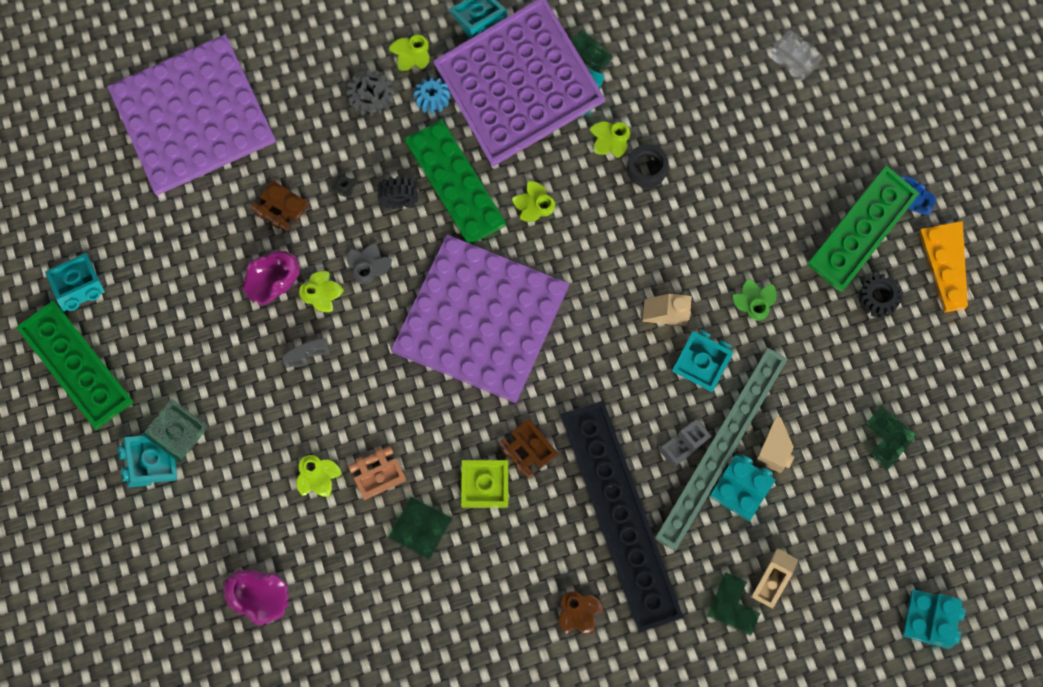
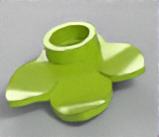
M414 35L410 39L400 38L389 47V51L399 55L397 61L399 70H409L415 65L419 69H424L429 63L430 57L427 53L429 44L422 35ZM416 45L422 46L420 48H415Z
M604 121L590 128L591 133L598 137L594 144V153L604 155L612 152L616 158L625 154L627 150L626 141L630 137V129L626 124L617 122L612 125ZM621 132L623 135L618 136L616 133Z
M528 181L527 193L512 198L515 207L522 211L520 220L526 222H534L541 216L552 214L555 210V201L547 195L545 187L537 182ZM546 204L548 208L543 209L540 206Z
M319 271L311 275L309 282L301 285L299 297L304 303L312 304L320 312H332L333 304L331 301L341 296L344 290L338 283L329 281L330 274L328 271ZM307 290H312L314 294H309Z
M307 455L299 462L300 474L296 480V487L302 496L307 495L313 490L320 496L329 497L332 490L331 479L339 477L342 474L341 470L331 460H320L314 455ZM312 462L315 465V469L308 471L306 468L307 463Z

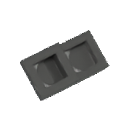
M327 338L319 339L292 349L282 356L285 368L307 366V357L330 354Z
M696 419L682 429L677 436L664 444L659 451L674 468L705 444L712 436Z

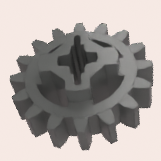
M368 70L367 75L359 72L360 78L352 77L353 83H348L347 97L349 98V104L354 106V111L361 109L362 115H365L367 111L370 113V116H373L374 111L381 114V108L389 109L388 103L393 102L394 90L392 82L387 81L386 75L380 77L379 71H376L373 75L371 70Z

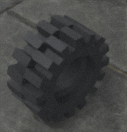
M396 176V178L389 177V180L383 179L378 183V203L381 206H385V208L392 207V209H396V207H399V209H403L404 206L408 208L410 205L413 206L418 202L417 182L413 181L412 178L408 179L405 176L403 178H400V176Z
M878 274L872 278L869 277L859 292V302H862V309L866 307L867 310L865 312L867 314L871 311L873 312V317L879 314L880 318H883L885 314L889 316L892 312L894 313L903 297V293H900L902 290L901 286L897 287L899 283L897 280L892 282L891 279L893 277L889 276L886 279L885 274H881L880 277H878ZM875 289H882L887 292L889 299L885 303L877 302L873 298L872 292Z

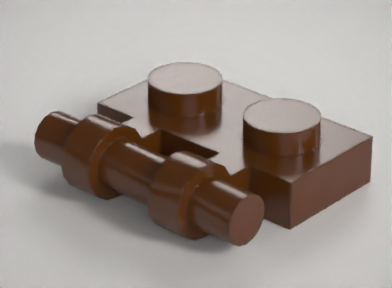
M272 180L260 195L261 201L265 202V204L260 205L254 202L251 210L256 212V215L261 219L265 218L272 222L275 228H281L288 232L291 224L286 221L290 218L297 222L309 204L306 200ZM274 208L281 214L277 216L271 210Z
M530 419L511 432V436L515 439L513 443L510 444L506 438L498 443L503 449L502 453L507 458L510 457L516 465V470L520 474L523 473L527 479L534 475V472L530 469L533 463L539 469H542L558 456L557 451ZM520 447L528 455L524 460L516 452Z

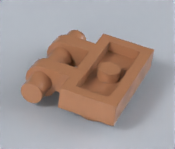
M390 446L384 449L378 448L374 450L375 453L364 458L361 456L355 459L356 462L348 465L351 474L358 470L362 473L354 477V481L363 500L369 499L406 481L397 459L395 458L389 462L386 460V457L394 454ZM379 461L380 466L368 471L367 466Z

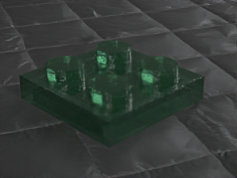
M171 399L144 431L143 436L181 463L209 426L175 400Z
M410 497L388 538L430 561L452 522V517Z

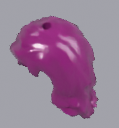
M276 251L269 253L267 256L251 260L246 267L247 272L243 282V291L246 293V297L251 298L253 303L257 302L259 306L269 304L281 294H285L300 274V266L296 256L287 251Z
M238 570L223 582V597L227 605L237 612L238 615L249 617L254 624L259 626L268 624L273 620L277 621L284 615V610L289 605L286 602L290 597L287 594L288 586L277 574H265L255 570Z

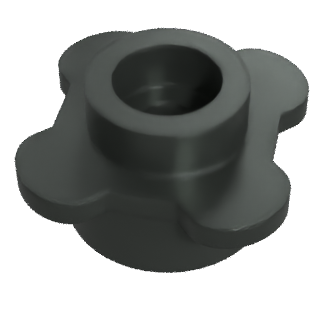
M340 173L337 175V181L331 186V189L340 196L349 197L353 192V187L357 185V181L355 178L350 179L345 174Z

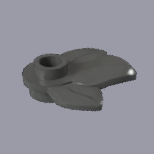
M375 243L366 247L361 253L351 249L347 256L348 265L353 269V277L360 284L370 283L374 277L386 274L392 264L391 258L380 257L379 249ZM363 271L368 272L367 276H361L360 274Z

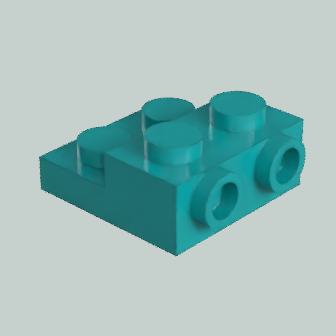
M464 0L449 9L451 16L462 26L463 32L470 39L508 17L506 9L497 0Z
M87 253L45 271L54 296L63 312L75 310L79 307V304L87 300L95 301L100 297V294L105 293Z
M700 329L698 333L692 332L672 372L713 392L734 351L730 350L732 345L722 340L716 343L710 339L711 334Z
M171 434L124 437L121 445L118 446V457L124 460V467L121 468L122 482H127V488L151 486L154 482L176 481L178 478Z
M735 455L711 493L710 498L750 522L774 484L775 479L772 478L773 473L768 469L762 467L759 470L753 466V461L749 457Z
M913 589L910 594L902 637L951 649L954 647V644L959 643L961 638V630L957 628L959 621H963L966 608L962 606L963 600L942 594L933 595Z

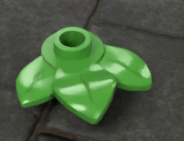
M748 279L742 288V294H734L732 296L734 305L739 310L747 312L751 319L756 321L763 320L769 314V307L776 301V289L771 284L761 290L757 284ZM754 308L761 309V313H756Z

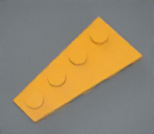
M963 221L920 229L919 236L944 313L965 309L968 306Z

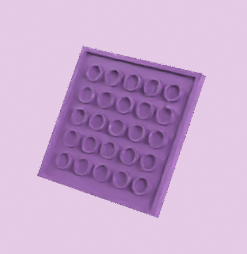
M547 0L534 1L433 61L493 167L606 101Z
M226 34L107 86L156 196L276 142Z
M446 235L391 349L392 353L517 403L566 295L569 283Z

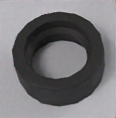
M639 145L629 155L627 163L628 177L640 187H656L663 182L667 175L669 165L667 154L656 145ZM643 156L653 157L660 163V171L651 176L642 175L635 169L636 160Z

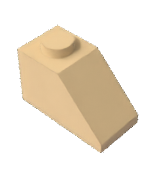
M665 294L645 299L642 322L687 327L690 318L692 296Z
M776 416L756 460L757 463L779 473H782L785 467L789 469L794 459V456L791 455L794 447L781 417Z
M777 548L752 598L773 609L791 578L798 559Z

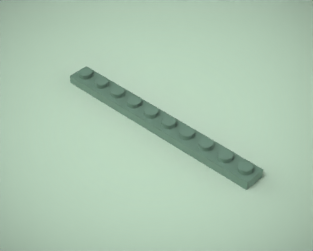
M767 348L655 538L656 541L673 551L677 550L788 360L787 358Z

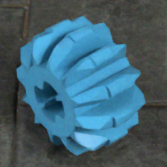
M432 77L428 82L422 79V85L416 84L414 99L416 100V106L418 108L422 107L424 113L430 110L432 115L435 112L434 110L442 112V106L447 107L449 104L450 92L448 91L447 84H442L440 78L436 82Z

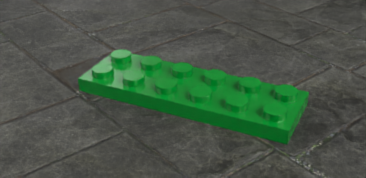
M443 120L404 138L405 144L465 242L473 244L506 227L504 218Z
M887 165L884 166L806 265L841 293L920 193Z
M54 300L16 327L95 430L101 428L134 403Z

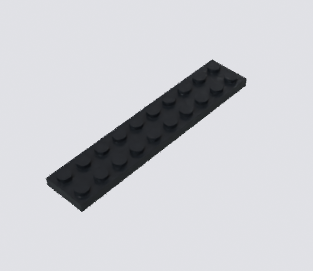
M604 400L560 414L561 422L637 633L641 634L683 620L684 616Z

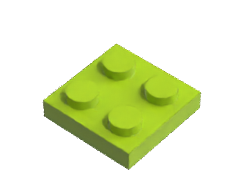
M462 460L461 508H508V460Z

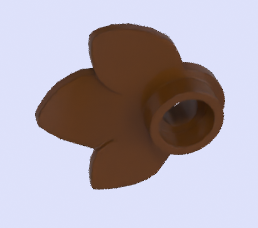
M569 591L561 598L562 612L559 616V625L565 634L571 632L574 628L585 634H593L596 626L594 615L603 612L604 607L592 595L582 596L576 591ZM571 599L577 601V605L574 608L570 607L569 602Z

